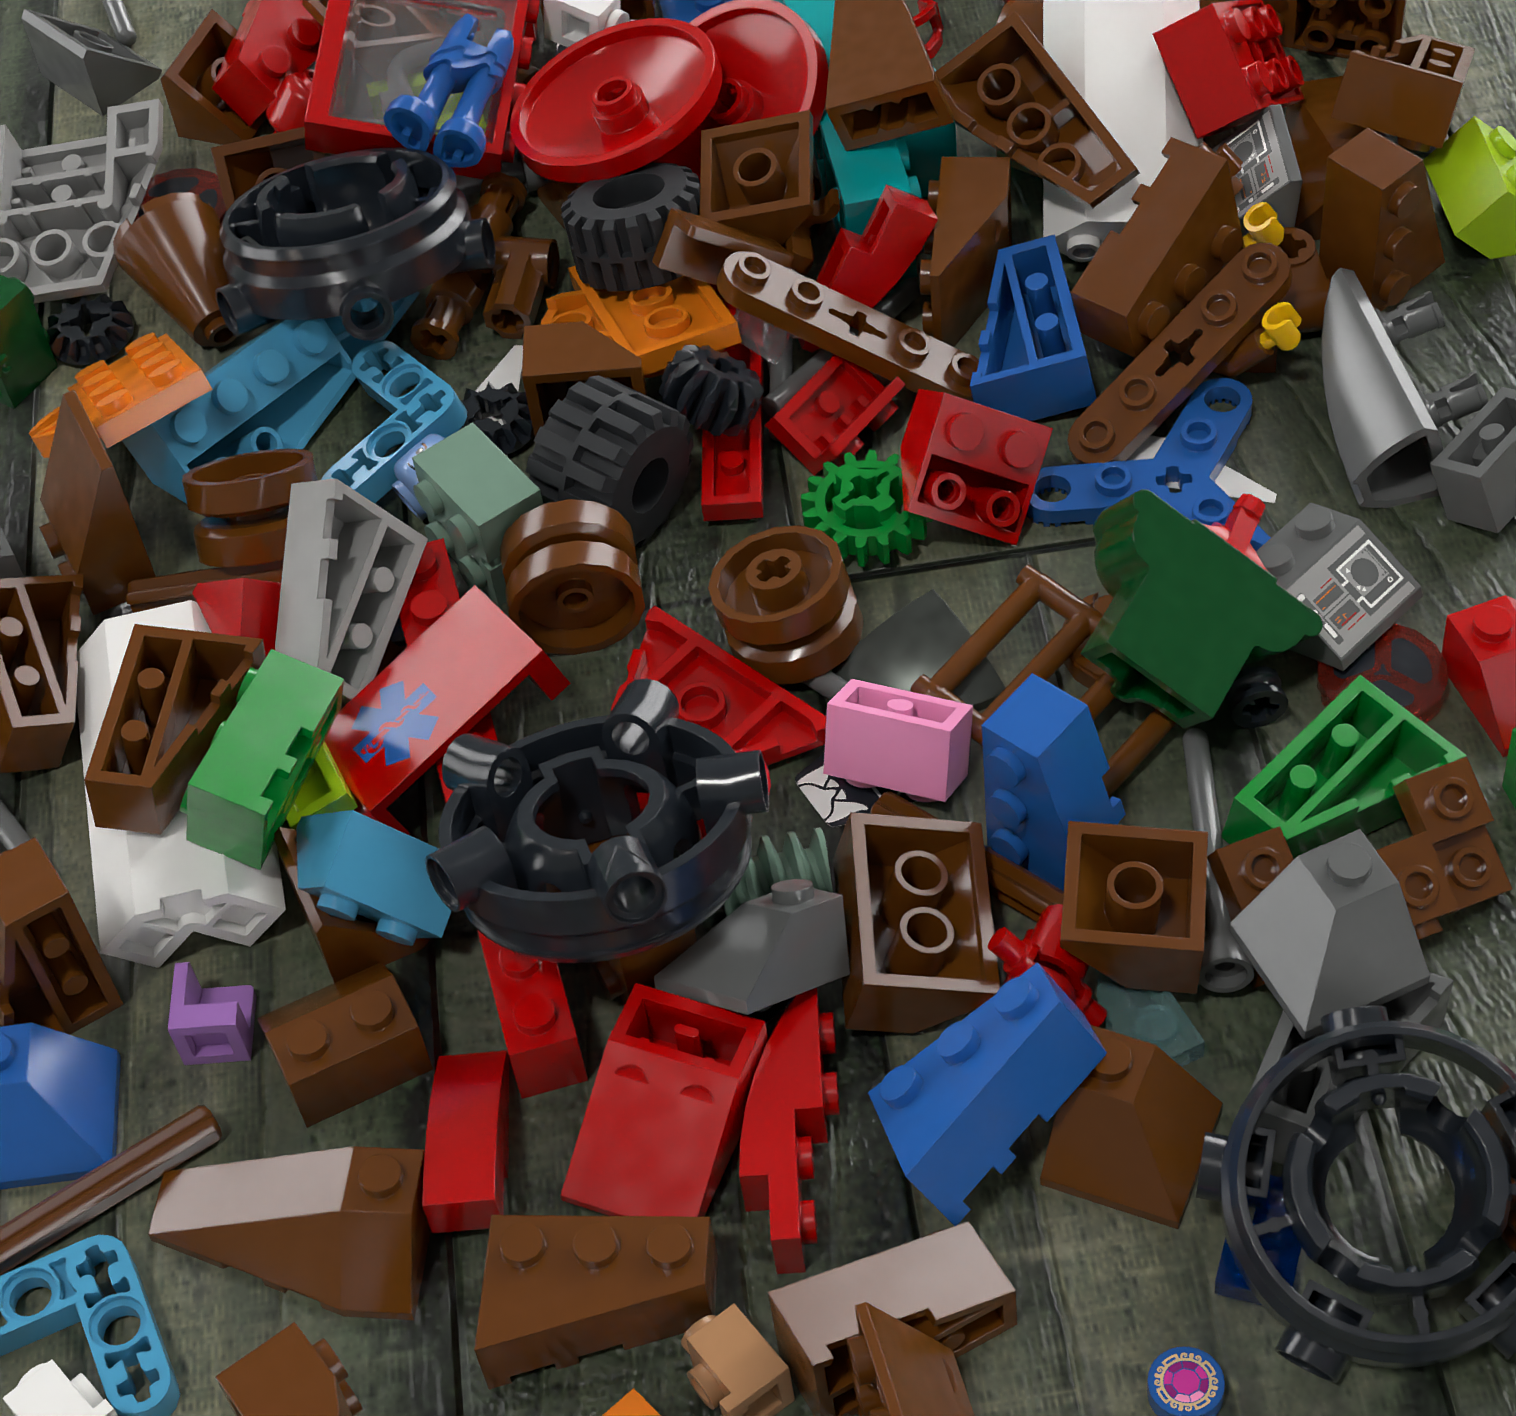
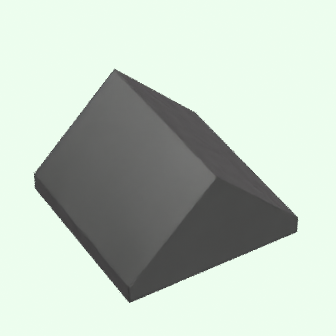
M24 9L21 19L41 75L101 116L107 114V107L122 104L159 79L162 72L161 68L127 46L119 43L104 31Z

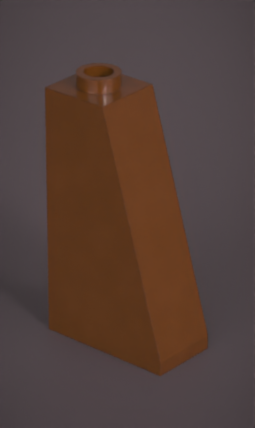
M835 0L825 110L846 151L953 123L954 115L905 0Z

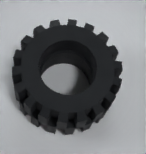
M649 163L616 177L585 182L581 187L574 190L567 197L568 200L562 204L561 216L577 274L583 283L589 284L592 288L607 289V291H634L665 284L683 276L658 268L652 262L671 207L700 216V181L697 174L692 173V169L673 163Z

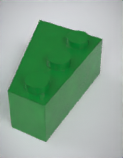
M273 649L270 650L259 669L251 667L248 670L237 695L236 707L227 721L224 720L220 724L208 752L188 782V787L180 806V812L187 814V841L261 870L274 844V833L279 827H282L341 708L344 678Z
M1359 675L1234 797L1221 834L1222 839L1229 844H1233L1280 826L1293 859L1303 853L1358 829L1366 835L1405 816L1394 792V786L1405 779L1467 757V755L1363 676Z

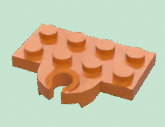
M572 266L568 268L575 291L560 293L545 299L548 310L541 320V324L585 322L640 357L645 378L662 375L668 362H672L676 351L682 350L685 345H696L700 348L709 345L715 351L722 353L725 348L742 342L737 321L711 285L684 275L651 288L615 292L607 291V289H595L590 287L589 284L583 283L577 274L576 267Z
M149 333L134 340L125 347L128 355L110 365H107L102 360L87 366L75 375L77 383L67 388L69 392L75 390L98 437L107 448L213 390L202 369L166 333L158 338L155 333ZM60 406L42 418L29 432L43 458H49Z

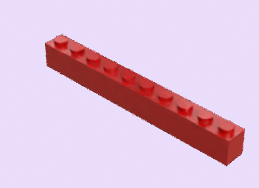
M444 538L426 543L399 616L407 648L460 599ZM490 712L466 733L498 741ZM443 755L438 761H436V765L445 801L447 803L453 791L448 789L443 781ZM478 931L508 1055L521 1099L588 1081L557 962L537 960L519 955L491 941Z

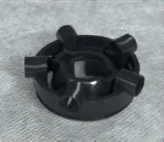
M373 148L316 159L287 169L262 181L245 192L230 206L224 216L219 233L221 242L226 248L223 264L229 284L216 289L217 304L226 325L234 336H240L279 319L313 320L341 316L346 331L354 338L364 341L376 340L384 336L391 329L394 321L392 302L416 293L449 274L493 269L496 261V250L491 225L486 218H471L466 197L456 187L457 179L454 171L443 160L431 153L408 148ZM371 298L378 301V304L367 312H359L352 309V306L361 299Z
M638 679L628 684L609 715L590 717L553 726L520 739L511 745L475 734H462L449 745L443 758V781L446 787L452 790L453 793L445 804L440 817L438 835L441 849L426 856V871L436 893L450 910L459 912L464 909L469 920L478 931L491 941L519 955L550 962L586 963L611 960L647 951L680 937L708 919L726 902L741 881L749 865L752 853L750 832L752 814L769 811L768 782L761 750L735 753L725 740L712 731L698 724L678 719L679 703L675 694L667 686L651 679ZM637 793H650L648 804L641 813ZM701 819L704 821L707 834L704 838L702 837L698 822ZM609 839L601 843L593 853L590 852L587 844ZM674 849H676L681 856L673 860ZM546 883L555 885L561 892H547Z
M1383 1006L1353 1007L1324 1015L1320 1019L1323 1035L1300 1045L1288 1053L1262 1076L1241 1105L1232 1124L1229 1136L1205 1132L1196 1198L1220 1202L1223 1228L1236 1266L1258 1301L1276 1320L1286 1327L1275 1351L1300 1368L1333 1383H1338L1348 1361L1376 1367H1422L1460 1357L1485 1345L1487 1342H1490L1508 1360L1516 1353V1253L1514 1251L1456 1308L1469 1322L1447 1330L1430 1333L1427 1319L1429 1312L1425 1307L1424 1301L1444 1296L1450 1288L1470 1277L1480 1266L1477 1257L1491 1240L1499 1238L1507 1226L1511 1202H1516V1184L1511 1183V1174L1516 1173V1074L1487 1050L1452 1032L1429 1025L1389 1021L1387 1009ZM1404 1047L1428 1052L1460 1065L1488 1084L1498 1096L1488 1100L1482 1111L1475 1107L1469 1117L1455 1114L1446 1108L1438 1098V1092L1443 1085L1442 1083L1431 1078L1400 1073L1407 1060ZM1328 1057L1332 1084L1338 1087L1324 1094L1316 1102L1314 1107L1315 1116L1304 1134L1301 1132L1294 1133L1289 1141L1282 1170L1283 1204L1287 1215L1278 1218L1271 1217L1268 1221L1253 1226L1249 1207L1264 1208L1268 1194L1276 1130L1256 1127L1268 1104L1281 1088L1310 1065ZM1395 1108L1400 1136L1411 1138L1426 1146L1439 1158L1448 1172L1454 1190L1452 1218L1439 1241L1433 1247L1424 1251L1423 1255L1426 1270L1420 1271L1413 1265L1408 1266L1406 1272L1393 1273L1392 1267L1380 1264L1379 1258L1369 1256L1352 1247L1339 1234L1330 1219L1325 1205L1327 1175L1335 1158L1347 1146L1356 1141L1354 1113L1369 1109ZM1292 1231L1307 1256L1315 1264L1326 1269L1345 1283L1348 1288L1358 1293L1372 1296L1373 1305H1408V1320L1412 1325L1414 1335L1385 1334L1366 1330L1374 1314L1373 1311L1309 1279L1302 1295H1300L1280 1275L1268 1258L1260 1241L1267 1238L1275 1239L1280 1234Z

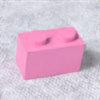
M851 679L827 703L823 774L844 778L849 784L860 788L878 786L904 792L909 798L920 802H946L968 775L973 705Z

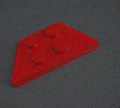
M654 605L648 611L645 618L646 633L640 649H633L627 665L628 678L624 684L619 686L611 711L628 684L638 679H651L667 686L675 694L679 703L678 719L698 724L712 731L725 740L733 750H761L767 766L825 745L826 716L657 606Z

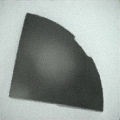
M932 589L876 627L855 646L848 658L837 665L832 672L848 682L851 679L910 691L912 684L921 675L925 674L932 678L972 635L944 600ZM986 657L955 689L953 694L967 704L973 705V708L977 711L986 709L1005 689V686Z

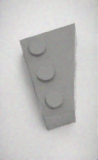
M335 478L291 484L275 651L344 678L341 708H343L375 678L428 538Z

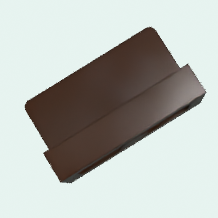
M671 207L652 262L658 268L716 285L717 276L724 261L730 254L738 251L758 253L777 264L789 268L794 256L774 239Z

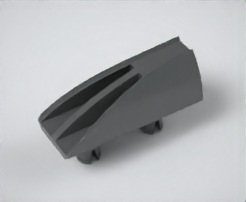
M1339 268L1332 276L1324 309L1322 331L1323 383L1328 415L1338 452L1357 502L1362 507L1389 508L1440 496L1430 467V463L1443 450L1438 428L1451 420L1456 421L1481 410L1488 403L1483 386L1478 384L1476 373L1471 372L1468 376L1440 387V390L1431 394H1423L1421 390L1417 391L1396 352L1395 346L1407 338L1413 339L1433 329H1440L1445 326L1443 315L1438 303L1434 302L1432 292H1425L1424 295L1397 306V309L1387 313L1385 311L1381 313L1378 308L1374 310L1354 270Z

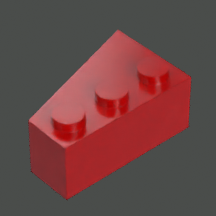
M250 0L246 4L242 14V22L236 36L231 40L212 89L249 126L267 110L271 101L277 98V91L287 74L294 72L303 73L305 69H310L316 63L323 27L303 7V0Z

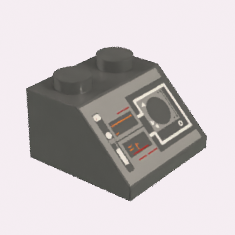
M1281 104L1269 105L1212 149L1215 152L1221 145L1226 143L1243 162L1241 165L1242 169L1236 176L1244 186L1235 196L1242 236L1249 233L1243 224L1244 216L1248 209L1259 202H1267L1278 215L1277 220L1283 227L1295 228L1302 177Z
M1311 502L1256 551L1267 571L1278 579L1276 583L1315 611L1323 622L1322 631L1318 635L1298 642L1288 650L1342 671L1353 663L1423 597L1421 585L1361 519Z

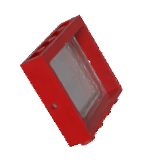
M328 0L304 120L305 149L340 154L373 148H406L386 128L383 118L390 102L398 96H419L427 82L423 76V70L429 63L430 56L438 50L454 24L468 13L479 19L473 42L487 47L496 29L502 28L511 32L514 38V51L502 85L497 93L489 97L478 124L484 130L487 138L486 150L477 165L470 167L451 168L455 175L484 179L490 173L501 172L503 162L513 163L516 146L509 129L510 118L516 100L524 92L526 86L524 83L517 82L519 69L529 70L534 38L525 36L526 24L537 25L541 0ZM463 92L450 94L438 120L435 134L425 152L433 154L435 138L441 126L451 118Z

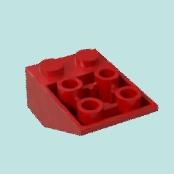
M1237 0L1212 3L1152 34L1197 139L1215 135L1246 123L1269 105L1281 104L1282 108L1305 99L1300 89L1304 85L1302 71L1293 56H1286L1278 38L1282 34V26L1278 15L1271 5H1264L1263 0Z
M635 983L607 1040L560 1194L561 1200L608 1216L704 1217L741 1136L745 1106L753 1076L768 1041L765 1021Z

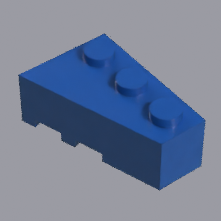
M1055 234L999 249L987 301L989 315L986 330H981L979 339L981 354L977 372L972 373L970 382L974 402L1029 421L1090 406L1097 399Z
M1032 673L982 724L987 846L1064 891L1068 821L1118 825L1126 813L1121 799L1113 796L1109 799L1102 776L1110 767L1088 705Z
M1037 962L1019 977L1007 981L992 998L962 1021L947 1027L937 1040L907 1063L891 1070L882 1082L870 1090L868 1094L905 1176L956 1226L971 1210L963 1202L968 1194L992 1167L1000 1174L1007 1169L1016 1158L1009 1150L1010 1146L1037 1115L1048 1122L1107 1052L1084 1013Z

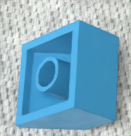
M354 810L301 816L296 828L298 889L319 897L316 905L318 909L335 917L355 921L357 914L378 923L375 930L378 935L404 945L413 946L416 938H442L452 910L443 903L436 893L425 865L426 856L439 850V848Z

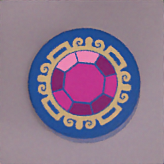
M1176 1347L1163 1352L1154 1360L1148 1373L1147 1396L1149 1404L1157 1416H1217L1224 1399L1225 1380L1221 1367L1212 1356L1197 1348Z

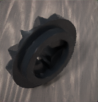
M106 294L100 295L95 300H89L84 295L80 302L74 305L62 303L60 314H53L47 317L48 329L46 331L50 336L49 344L54 357L64 363L73 365L93 364L116 355L128 344L134 331L133 319L124 302L111 301ZM92 323V329L89 330L90 336L86 337L83 331L84 325Z
M488 381L485 390L479 392L466 388L464 399L461 402L467 410V418L460 429L473 422L505 455L519 450L532 439L534 430L525 392L518 393L512 382L506 384L501 389H495ZM490 412L493 416L501 415L503 425L489 417L482 419V414Z

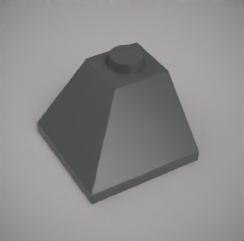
M1360 829L1297 856L1230 923V933L1303 1039L1322 1032L1320 1019L1324 1015L1353 1007L1379 1006L1429 983L1430 973L1400 883Z
M805 879L777 882L771 886L772 893L743 903L654 976L655 989L748 1015L850 974L843 895L814 889L813 882Z

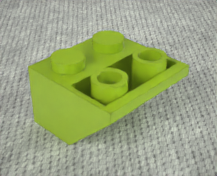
M1473 116L1445 140L1442 149L1436 148L1423 159V162L1454 235L1489 259L1516 255V139L1504 127L1497 126L1493 129L1476 116Z

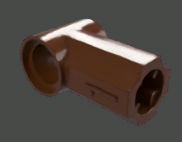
M514 236L498 237L495 243L494 281L483 316L486 327L498 332L502 338L521 339L522 334H524V326L534 325L544 290L555 287L560 265L559 247L555 239Z

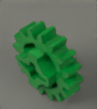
M869 450L865 460L857 461L855 456L848 452L844 454L845 465L838 467L827 461L823 464L824 478L810 476L807 479L809 492L801 494L804 526L822 530L836 541L843 560L849 554L856 555L858 567H865L869 556L877 555L879 560L885 565L890 563V551L897 549L901 553L909 555L912 553L911 538L925 540L927 537V523L933 522V519L904 510L901 513L903 487L902 469L900 468V456L898 454H892L884 462L878 461L876 450ZM831 505H832V506H833V510H831L830 512H828L829 509H830V507H831Z

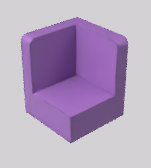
M190 962L175 963L168 1032L184 1065L251 1060L257 999L254 988L251 985L201 988Z

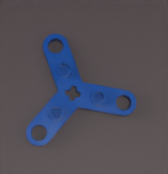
M1214 378L1200 384L1153 459L1041 468L1026 516L1029 519L1033 518V522L1036 524L1043 522L1045 527H1049L1050 523H1055V527L1061 526V523L1069 524L1070 522L1085 521L1086 525H1092L1107 507L1141 489H1147L1189 520L1197 519L1202 524L1210 526L1214 522L1225 525L1235 502L1215 481L1237 446L1241 433L1246 428V425L1250 423L1253 400L1250 390L1243 383L1230 378ZM1215 399L1218 400V403H1222V399H1225L1226 404L1232 401V406H1236V408L1228 412H1218L1209 408V402L1213 405L1215 404ZM1178 482L1181 492H1170L1166 483ZM1052 487L1055 488V492L1061 489V493H1067V497L1061 501L1047 502L1039 498V493L1041 495L1044 494V489L1051 492ZM1257 525L1250 544L1257 551L1271 537Z

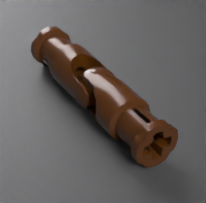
M502 172L490 173L484 177L481 183V198L478 204L473 205L469 210L472 219L486 218L489 221L495 243L500 236H511L513 232L512 219L516 213L523 210L528 194L525 186L517 178ZM493 269L449 274L433 283L425 300L426 313L423 318L415 321L411 329L410 341L421 354L431 356L437 360H447L455 356L460 341L459 332L462 326L467 325L472 320L492 277Z

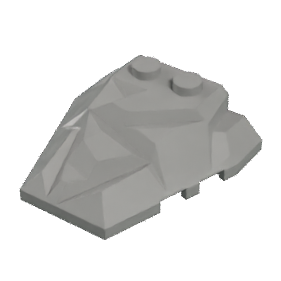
M159 99L107 107V136L24 150L20 148L6 124L0 125V275L7 278L15 277L26 284L34 295V303L107 292L118 264L114 256V237L119 226L126 218H128L131 225L134 223L163 149V105Z

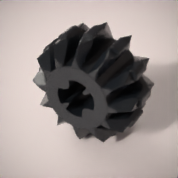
M685 345L682 350L676 351L672 362H668L661 377L663 382L658 392L663 398L662 403L686 416L695 430L701 428L707 430L713 436H720L722 433L727 436H738L741 430L746 429L750 420L755 418L761 405L759 400L764 388L760 384L758 374L747 369L744 361L735 360L730 357L727 351L721 353L715 351L709 345L702 346L701 348L696 345Z

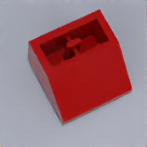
M918 389L901 444L904 511L1017 545L1053 428L944 392Z

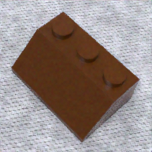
M850 812L833 858L835 892L843 895L850 974L842 977L845 1028L913 1034L976 1010L992 998L1000 989L997 956L988 949V943L994 935L982 823Z

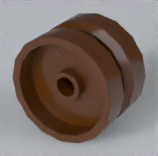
M303 449L255 451L211 461L185 473L182 482L188 510L205 516L194 527L193 532L199 562L213 567H239L284 559L291 484L318 481L312 452Z
M568 499L551 502L522 514L505 531L500 546V556L506 583L505 593L509 618L544 652L577 655L599 651L622 640L639 624L645 609V602L631 525L617 510L596 501Z
M801 525L770 528L748 536L733 546L713 568L708 589L720 624L725 630L733 656L774 683H801L824 675L845 661L860 642L864 620L837 542L822 530Z

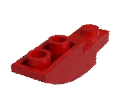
M817 988L796 995L767 1041L753 1076L745 1106L740 1139L739 1179L746 1212L770 1210L771 1245L777 1274L805 1273V1245L818 1244L815 1200H802V1180L815 1179L813 1144L828 1143L827 1116L840 1115L837 1072L824 1073L823 1055L836 1054L833 1012L820 1013Z

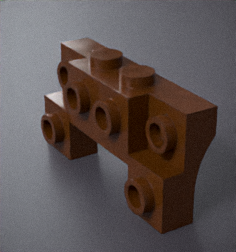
M1467 757L1405 779L1393 787L1413 836L1376 851L1400 883L1418 940L1443 931L1438 920L1439 918L1512 890V886L1485 826L1494 821V818ZM1280 826L1219 848L1207 856L1228 909L1231 922L1294 860ZM1255 968L1254 978L1250 982L1253 989L1265 985V982Z

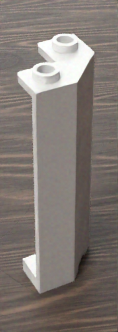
M1043 0V47L1140 172L1139 175L1093 209L1043 178V237L1055 234L1059 252L1067 255L1074 261H1091L1110 230L1121 233L1138 207L1131 200L1132 196L1140 184L1151 187L1167 162L1168 158H1165L1161 152L1171 137L1196 147L1203 143V138L1197 139L1152 35L1200 10L1199 0Z
M188 600L104 619L77 652L78 678L76 696L84 779L134 624L212 633L197 602ZM85 786L100 953L159 968L193 931L251 947L286 910L275 842L261 870H258L223 854L187 841V814L180 812V810L161 835L95 827Z

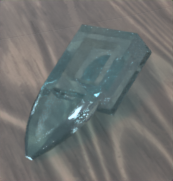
M1099 972L1097 1002L1107 1009V1016L1103 1022L1106 1030L1155 1044L1181 1067L1204 1057L1205 1041L1171 992L1164 991L1159 993L1154 990L1125 988Z

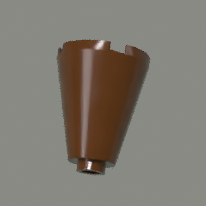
M191 192L170 193L151 199L141 206L145 213L138 218L132 225L128 218H126L119 226L113 240L116 260L120 267L197 344L205 347H222L231 343L237 336H234L226 325L219 310L215 294L217 288L229 284L223 264L226 248L220 239L221 225L216 211L209 202L208 204L204 203L199 195Z

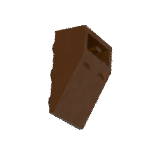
M1263 0L1264 5H1271L1278 15L1282 26V34L1278 38L1283 47L1349 59L1350 52L1356 50L1370 55L1372 47L1376 45L1388 47L1386 53L1391 52L1394 41L1403 39L1407 0Z
M942 157L939 180H929L928 203L938 221L924 244L925 254H931L932 259H921L920 293L921 295L931 296V302H924L923 332L955 347L988 307L987 301L998 250L1012 246L1010 157Z
M867 1302L855 1305L859 1335L846 1339L854 1370L851 1377L859 1404L856 1407L857 1416H975L951 1348Z

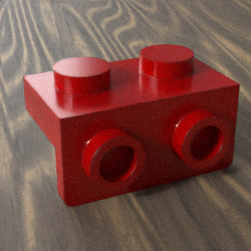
M834 354L765 426L815 476L823 469L825 462L832 461L836 466L840 467L845 464V453L851 452L853 455L856 454L864 445V442L857 435L866 426L875 432L896 412L899 407L892 399L906 384L897 376L884 387L869 370Z

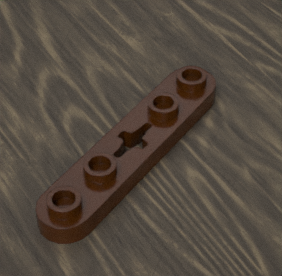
M1256 243L1238 252L1075 420L1069 429L1067 441L1072 458L1076 464L1126 461L1258 325L1266 311L1285 297L1291 288L1292 271L1288 255L1280 247L1271 243ZM1188 349H1191L1192 363L1186 366L1184 363L1179 362L1172 368L1170 367V352L1174 350L1179 354H1183Z
M738 251L730 254L724 261L717 276L716 285L719 294L732 306L890 381L898 376L906 384L904 387L917 393L918 389L944 392L974 402L970 382L972 373L977 372L979 359L834 291L813 279L777 264L758 253ZM850 327L859 331L858 336L849 332Z

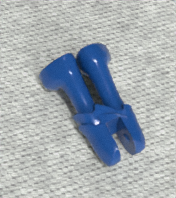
M468 13L454 24L441 46L430 56L429 63L423 70V76L427 82L419 96H398L390 102L383 117L386 128L404 147L425 152L435 134L438 120L450 94L463 92L451 118L441 126L435 138L433 154L450 167L464 168L477 165L486 150L487 138L484 130L478 124L489 97L497 93L502 85L514 51V38L511 32L502 28L496 29L487 47L473 42L479 19Z

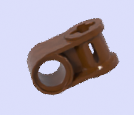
M1283 227L1284 238L1278 247L1288 255L1292 271L1291 288L1279 303H1290L1302 318L1301 324L1297 327L1301 334L1323 331L1324 309L1331 282L1325 275L1312 236L1302 229Z

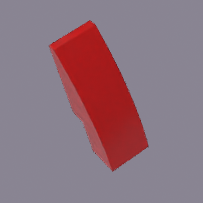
M886 184L862 235L841 227L816 281L873 308L899 281L911 265L938 221L928 201ZM797 337L801 348L813 353L820 348Z
M507 1050L439 1056L432 1085L426 1129L422 1207L432 1233L489 1229L491 1215H504V1178H508L509 1055Z

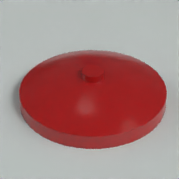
M733 0L711 8L689 22L702 30L714 47L723 72L721 90L713 108L696 130L675 148L650 163H673L678 166H686L692 169V173L697 174L700 181L702 130L810 110L813 116L814 136L826 105L829 69L822 42L805 20L792 9L777 1Z
M648 18L608 27L572 44L548 61L525 86L524 92L518 96L512 110L510 119L512 140L525 164L536 174L550 180L566 183H584L593 180L609 179L649 164L675 148L704 121L713 108L721 90L723 77L721 63L707 35L698 27L681 20Z

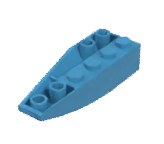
M419 292L392 302L394 321L391 329L384 336L376 340L364 341L354 338L346 331L341 316L313 320L278 321L204 373L213 390L123 439L122 442L154 485L186 504L182 478L185 473L195 467L218 459L255 451L303 449L356 379L352 372V363L356 355L369 344L384 341L419 295ZM371 298L361 299L352 306V309L359 312H367L372 310L378 304V301Z

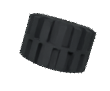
M599 375L591 376L585 384L579 381L569 388L566 398L563 401L558 399L551 408L548 420L543 427L540 426L534 439L536 444L533 453L528 457L525 472L530 474L529 479L540 489L543 504L576 499L596 501L617 510L631 525L634 545L641 548L651 539L657 528L661 529L668 520L675 503H678L684 490L682 487L686 477L689 475L692 463L689 455L694 446L693 434L688 432L690 426L688 419L680 414L678 410L608 377L605 379Z

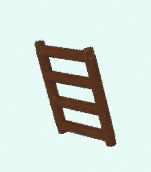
M1029 564L1017 576L1016 583L1019 586L932 678L923 674L910 688V692L967 704L953 694L955 689L1039 601L1068 620L982 713L973 708L971 739L982 747V724L1032 673L1048 681L1076 649L1092 635L1104 615L1048 575L1041 573ZM1106 672L1079 699L1088 705L1093 721L1116 698L1110 691L1115 681ZM1155 708L1107 761L1110 769L1102 776L1109 798L1177 724Z

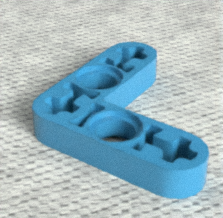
M387 340L374 342L362 349L354 358L352 372L367 394L391 412L392 415L336 462L321 479L336 478L374 504L392 489L391 485L397 481L394 473V466L397 460L429 434H438L444 438L452 435L464 425L467 418L465 406L448 383L396 344ZM383 369L389 371L385 376L381 372ZM418 384L412 391L400 396L405 390ZM404 443L396 452L384 457L393 447Z
M109 1235L89 1237L0 1276V1312L7 1322L6 1325L0 1327V1357L81 1321L106 1397L118 1416H171L180 1398L179 1384L138 1269L122 1241ZM107 1261L109 1265L108 1274L116 1294L104 1297L94 1279L96 1276L94 1267ZM37 1287L51 1290L50 1301L44 1310L31 1316H20L16 1313L17 1302L25 1292ZM126 1315L135 1316L140 1319L141 1324L137 1334L127 1343L109 1345L104 1342L105 1330L115 1319ZM140 1363L144 1374L151 1384L149 1386L151 1397L138 1403L134 1397L136 1395V1387L127 1367Z

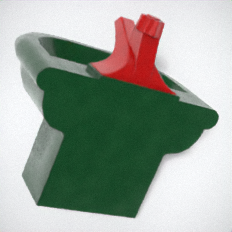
M1141 489L1104 509L1095 520L1093 533L1096 542L1094 551L1096 573L1101 584L1113 597V600L1080 654L1114 679L1115 682L1110 691L1116 698L1127 703L1139 701L1149 704L1181 727L1187 728L1214 717L1242 666L1284 652L1295 646L1298 642L1314 637L1322 631L1323 622L1321 617L1276 583L1278 579L1267 571L1255 549L1250 544L1266 507L1260 498L1252 494H1242L1233 505L1232 512L1227 518L1225 525L1214 522L1210 526L1202 524L1197 519L1189 520L1153 492Z

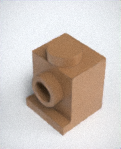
M732 1304L717 1316L708 1315L701 1318L684 1334L681 1345L690 1355L693 1368L687 1372V1377L696 1393L710 1409L714 1410L720 1405L722 1416H775L795 1401L789 1367L735 1304Z

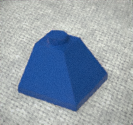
M34 1023L0 1027V1190L77 1180L116 1156L121 1056L117 1049Z

